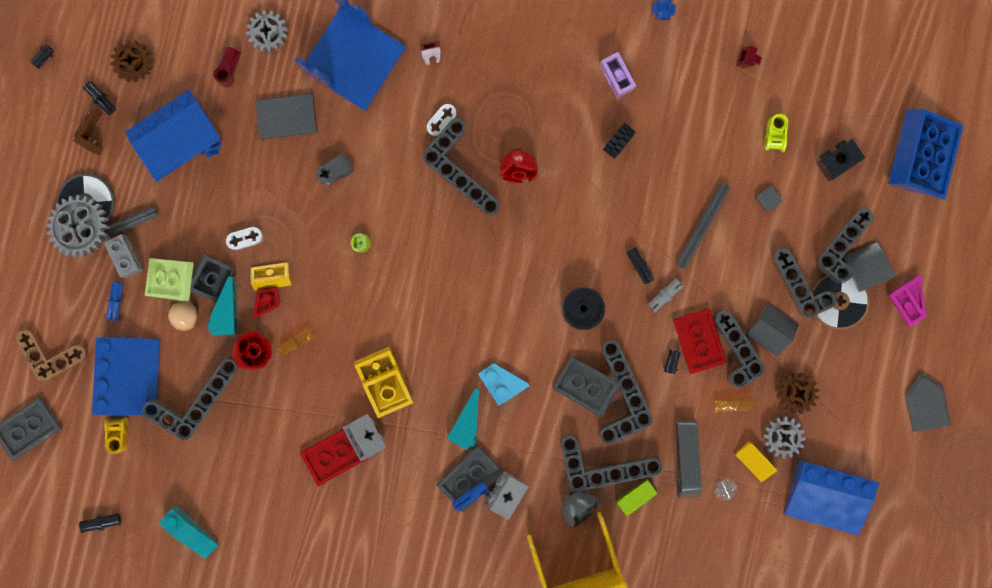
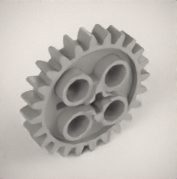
M77 195L76 199L69 196V201L62 199L63 205L56 203L57 211L51 210L54 214L53 217H47L51 224H47L46 227L51 228V230L46 234L53 236L49 239V242L55 243L53 248L59 249V253L72 257V255L76 258H79L80 255L87 257V252L94 254L93 248L100 249L98 243L105 242L102 236H108L104 229L110 228L105 225L109 218L103 217L107 212L101 210L102 205L96 204V200H90L87 196ZM87 211V216L83 219V214ZM67 216H69V220L65 224V219ZM91 230L90 236L87 237V231ZM72 234L73 238L69 242V236Z

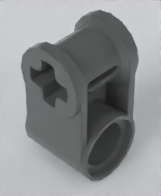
M342 153L320 166L316 171V175L322 184L330 185L348 176L355 169L347 155ZM326 171L327 173H329V174H328V176H329L328 179H326L325 177H323V176H324V175H323V172Z

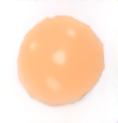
M178 301L170 308L168 318L175 329L187 331L194 327L198 319V312L191 302Z

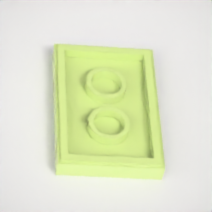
M149 258L145 296L189 301L194 263Z

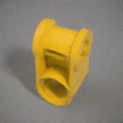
M106 417L105 449L110 454L124 452L128 447L129 422L127 417H122V419ZM115 440L120 443L118 450L113 446Z

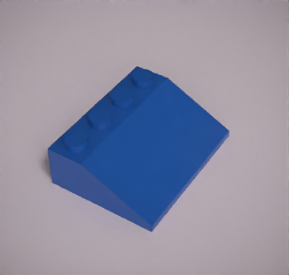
M190 89L125 131L131 145L156 182L221 140L201 102Z
M925 109L906 110L888 184L927 196L946 199L963 125Z
M96 337L92 415L144 416L142 408L145 403L150 399H157L160 339ZM150 404L148 405V411L156 413L157 407Z
M799 459L784 515L859 535L875 501L879 482Z

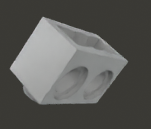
M121 234L104 242L120 278H129L144 271L128 236Z

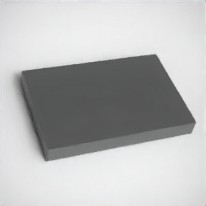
M312 94L255 101L259 138L261 140L317 133Z
M571 356L556 381L553 390L602 418L621 384Z
M39 397L0 423V443L10 459L15 461L63 428L44 399Z
M477 445L437 483V486L454 502L467 493L466 490H470L481 481L489 488L504 471ZM471 502L470 504H468L467 506H465L463 509H461L462 513H463L468 507H470L474 502Z

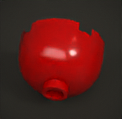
M520 148L514 149L504 155L500 163V177L503 176V180L509 183L521 184L523 183L522 180L528 179V182H531L538 176L537 161L529 152Z
M248 332L241 335L232 347L234 362L245 371H256L265 367L272 356V347L269 340L263 338L258 332Z

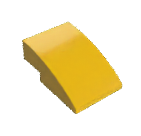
M390 346L355 361L354 366L378 418L413 403Z

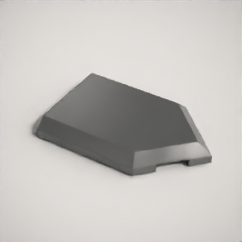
M919 372L916 380L905 393L913 432L951 425L944 387L924 373Z

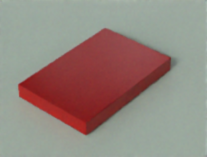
M710 308L672 320L689 374L727 363Z
M343 429L300 452L317 486L365 461H360Z

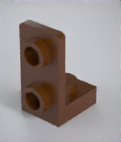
M93 108L92 111L86 114L83 126L75 132V139L73 141L90 152L100 155L103 149L97 146L99 142L89 137L102 115L101 112Z

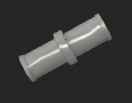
M675 278L664 290L661 289L660 293L652 301L647 303L648 306L656 313L667 301L670 302L671 298L684 286Z

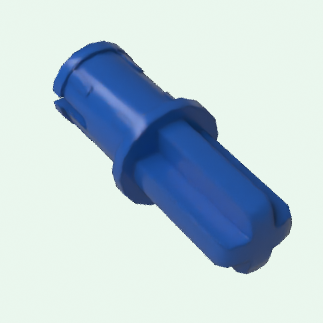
M112 282L110 297L107 299L109 303L105 319L118 321L120 304H123L121 301L123 283Z
M481 481L475 487L466 490L467 493L455 500L452 505L456 511H460L471 502L475 503V500L489 492L484 482Z

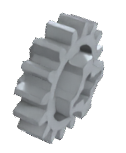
M263 10L261 16L255 13L256 19L250 18L252 24L246 25L250 30L246 32V35L251 37L248 40L249 43H254L253 47L256 50L260 47L262 53L265 52V49L272 53V48L279 51L278 45L284 46L285 44L282 40L288 39V36L284 34L288 32V28L283 27L286 22L281 20L279 14L274 17L273 11H270L269 15H267L266 11ZM270 20L276 22L278 26L271 25ZM268 27L270 31H268V35L266 36L264 33L267 31L266 29ZM256 38H262L264 43L259 42Z
M786 416L782 417V421L778 417H775V423L769 421L770 427H764L767 434L762 435V437L767 438V441L763 442L764 445H769L767 451L772 452L774 450L773 455L777 457L780 453V457L785 459L786 454L792 458V452L799 454L797 448H803L804 445L801 444V441L806 440V438L801 436L805 431L798 429L801 424L798 422L794 424L795 419L790 418L788 421ZM780 425H789V427H787V428H785V429H782V428L779 427V426H780ZM781 433L786 435L787 442L782 440ZM782 446H786V447H788L789 449L779 450L778 448H781Z

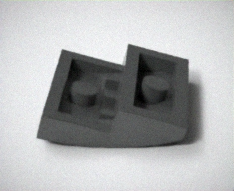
M878 243L842 257L843 262L852 269V278L858 292L896 277Z

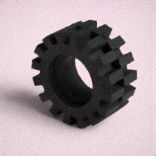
M624 122L603 150L615 159L635 135L636 131Z

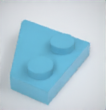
M495 363L478 373L498 406L530 386L527 382Z

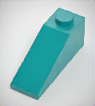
M231 276L227 278L212 311L210 320H208V330L211 332V335L238 334L236 277Z
M477 387L447 437L448 440L466 450L469 446L473 448L478 439L475 436L477 433L479 389Z
M178 505L172 508L159 522L170 535L204 559L219 545Z

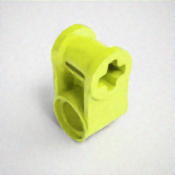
M776 114L769 118L764 140V150L778 149L781 152H785L788 119L785 115ZM774 119L781 121L780 128L774 126Z

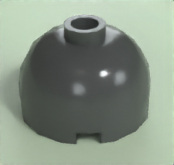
M577 491L574 494L570 492L563 499L565 501L561 510L563 519L573 529L574 526H579L592 514L591 509L593 507L597 509L600 502L587 491Z

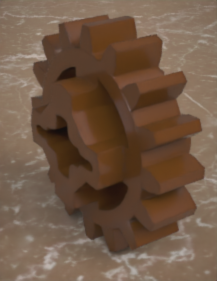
M126 40V45L120 42L121 48H114L116 55L110 56L115 59L110 63V65L116 67L113 69V72L119 73L118 77L121 79L125 78L127 82H130L132 79L137 83L139 77L145 80L144 74H151L148 68L154 67L150 64V61H153L154 58L148 56L151 51L146 49L143 43L139 45L137 40H134L133 44L131 41ZM135 50H139L142 53V55H137V52H135ZM122 67L127 68L129 73L124 72Z
M796 372L792 373V377L785 375L786 381L780 380L779 382L782 384V387H777L781 394L776 395V397L782 398L779 404L785 405L784 409L786 411L791 409L793 414H796L797 410L799 414H803L804 409L811 411L809 406H816L814 399H819L815 393L820 390L814 388L817 382H810L812 377H805V373L801 372L799 377ZM796 380H801L805 382V384L799 386ZM796 389L801 390V392H799L800 397L795 396V394L797 393ZM797 401L800 406H794L791 402Z

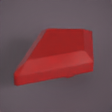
M278 287L258 290L253 313L254 319L280 307Z

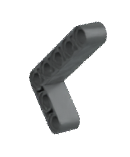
M452 119L423 154L424 161L427 166L484 214L494 216L499 211L498 201L446 157L466 131L465 124L461 119ZM460 124L462 130L459 133L453 132V125ZM444 138L450 141L449 146L445 148L439 145L440 140ZM430 153L437 154L438 157L435 162L427 160V156ZM449 165L452 167V172L447 175L443 174L441 171L442 167ZM463 177L467 180L464 187L457 186L456 181L458 178ZM473 190L481 192L482 195L479 199L471 197ZM488 202H493L496 205V209L489 212L485 209V205Z
M607 340L602 344L601 350L615 381L621 384L619 390L630 414L600 428L599 438L605 444H612L649 427L653 418L619 344L616 341ZM609 343L615 345L616 349L613 354L606 352V346ZM621 361L624 366L621 371H615V362ZM626 378L631 380V386L628 389L622 387V381ZM633 396L639 397L640 401L637 406H631L630 399ZM644 413L648 418L645 423L641 424L638 422V417ZM623 422L630 423L628 431L624 432L621 430L620 427ZM612 430V438L604 439V431Z
M232 357L224 358L184 416L157 399H150L145 403L142 408L143 415L181 440L190 439L236 373L238 366ZM232 362L234 369L232 371L226 370L224 363ZM221 378L223 385L220 387L215 386L213 379ZM210 394L212 401L205 402L202 399V395ZM148 405H155L157 407V412H149ZM199 410L201 417L194 418L191 411ZM164 416H172L174 422L166 423ZM188 426L190 433H182L180 427Z
M567 434L560 441L568 483L574 491H584L652 477L662 471L661 462L653 456L584 470L577 439L573 435ZM568 439H572L575 442L571 449L564 447V443ZM571 458L578 459L576 467L568 465ZM655 461L657 468L653 471L648 470V464ZM631 466H638V472L636 474H629V468ZM613 469L620 471L617 478L610 477V472ZM594 473L601 474L599 482L591 481V476ZM575 477L582 478L580 486L572 484V480Z

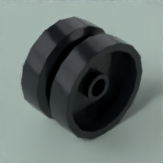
M578 288L565 296L561 312L569 326L578 330H589L596 327L602 321L605 315V304L598 292L590 288ZM582 305L587 307L584 313L580 311Z

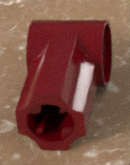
M224 47L219 65L213 73L215 80L222 87H230L233 84L234 73L241 56L240 51L231 47ZM222 74H228L227 79L220 80Z

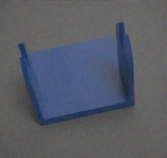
M335 0L339 10L308 59L304 62L296 57L294 62L302 72L366 112L402 56L406 46L374 27L370 16L357 4L353 7L348 0Z

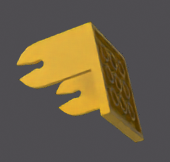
M601 512L597 513L614 568L553 588H627ZM528 535L527 539L542 587L548 588L531 535Z

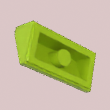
M645 478L618 498L616 503L625 515L628 516L657 495V492Z

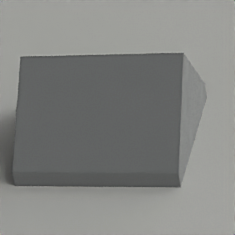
M204 254L192 276L190 291L217 302L227 278L233 276L236 269L210 255Z
M766 303L745 335L778 356L793 341L799 325Z

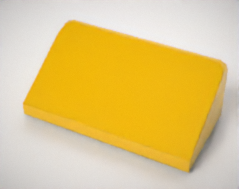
M288 262L250 268L251 285L255 291L291 285Z
M749 441L735 454L760 482H763L777 471Z

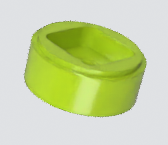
M357 233L352 237L351 247L354 251L366 252L370 248L371 240L368 235Z

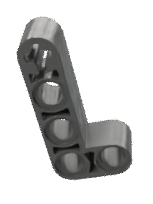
M862 208L854 214L816 261L817 268L837 284H844L852 277V269L841 259L873 221L874 215L867 208ZM862 215L866 217L860 225L856 224ZM852 229L855 232V237H849L846 230ZM834 244H841L843 251H836ZM828 258L831 261V266H824L822 259ZM838 270L845 271V279H841L838 276Z
M781 248L773 254V264L802 317L811 318L835 306L837 299L832 292L826 291L813 296L792 253L788 249ZM780 254L786 256L784 261L778 260ZM785 264H791V266L782 269V267L785 266ZM787 270L795 272L794 280L787 278ZM796 287L803 288V297H798L796 295ZM824 295L828 296L831 300L828 306L822 303ZM806 304H810L813 307L812 314H807L804 311Z
M728 311L716 312L713 316L714 324L740 364L729 372L727 380L732 386L744 387L764 373V364L732 314ZM721 316H726L725 323L719 322ZM733 330L737 332V339L735 341H731L729 338V334ZM742 347H746L748 350L745 357H741L739 353ZM753 363H756L758 366L756 373L750 371V366ZM737 373H740L742 376V380L740 383L736 384L734 382V376Z
M676 420L679 471L677 495L678 498L699 497L702 491L697 420Z

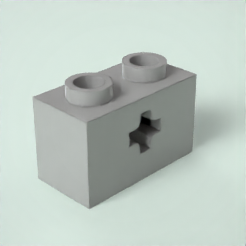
M368 414L342 427L360 461L386 448L384 438L381 434H378L375 422Z
M504 471L497 478L493 491L487 495L485 505L491 511L509 520L528 486L522 480Z

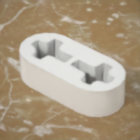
M451 104L443 105L427 124V130L431 136L437 137L446 125L456 118L457 113L454 106ZM446 109L448 111L449 109H451L452 117L447 116L443 120L442 118L445 115L444 110ZM441 121L442 123L439 125L440 131L435 130L432 132L431 125H437Z
M255 227L236 231L227 236L226 244L233 250L254 246L261 243L263 233ZM252 231L259 234V236L256 237V241H254L253 239H247L246 237L251 236ZM234 236L238 239L243 238V241L238 242V246L231 244Z

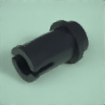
M47 44L41 46V50L30 60L38 69L50 57H53L54 50Z
M669 349L666 365L663 366L665 368L664 372L675 375L676 371H678L676 368L681 352Z

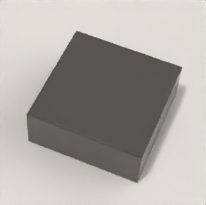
M772 186L755 197L765 213L783 202Z

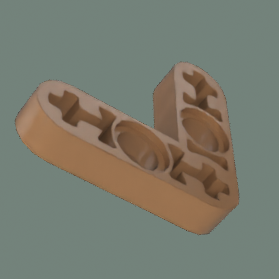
M23 330L16 336V341L35 377L40 381L50 380L84 362L88 357L87 348L82 345H76L49 359L33 331ZM25 335L30 336L28 342L23 341ZM34 350L40 353V358L37 361L31 358V353ZM77 351H82L80 357H74L72 359L69 357L75 355ZM59 358H64L66 360V366L64 368H59L57 366V360ZM51 367L54 369L47 372L46 375H41L43 369H49Z

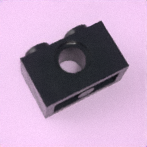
M844 139L835 145L837 149L832 152L828 150L819 156L821 160L816 162V164L828 181L834 180L865 159V156L853 139L847 142ZM837 154L843 157L842 164L837 162Z

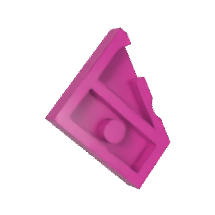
M921 275L914 277L888 294V297L908 327H912L927 317L926 307L924 306L925 297L924 293H922L921 281L923 279Z

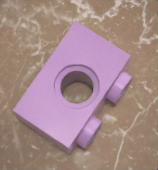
M619 52L600 62L599 66L617 99L635 89L636 84Z

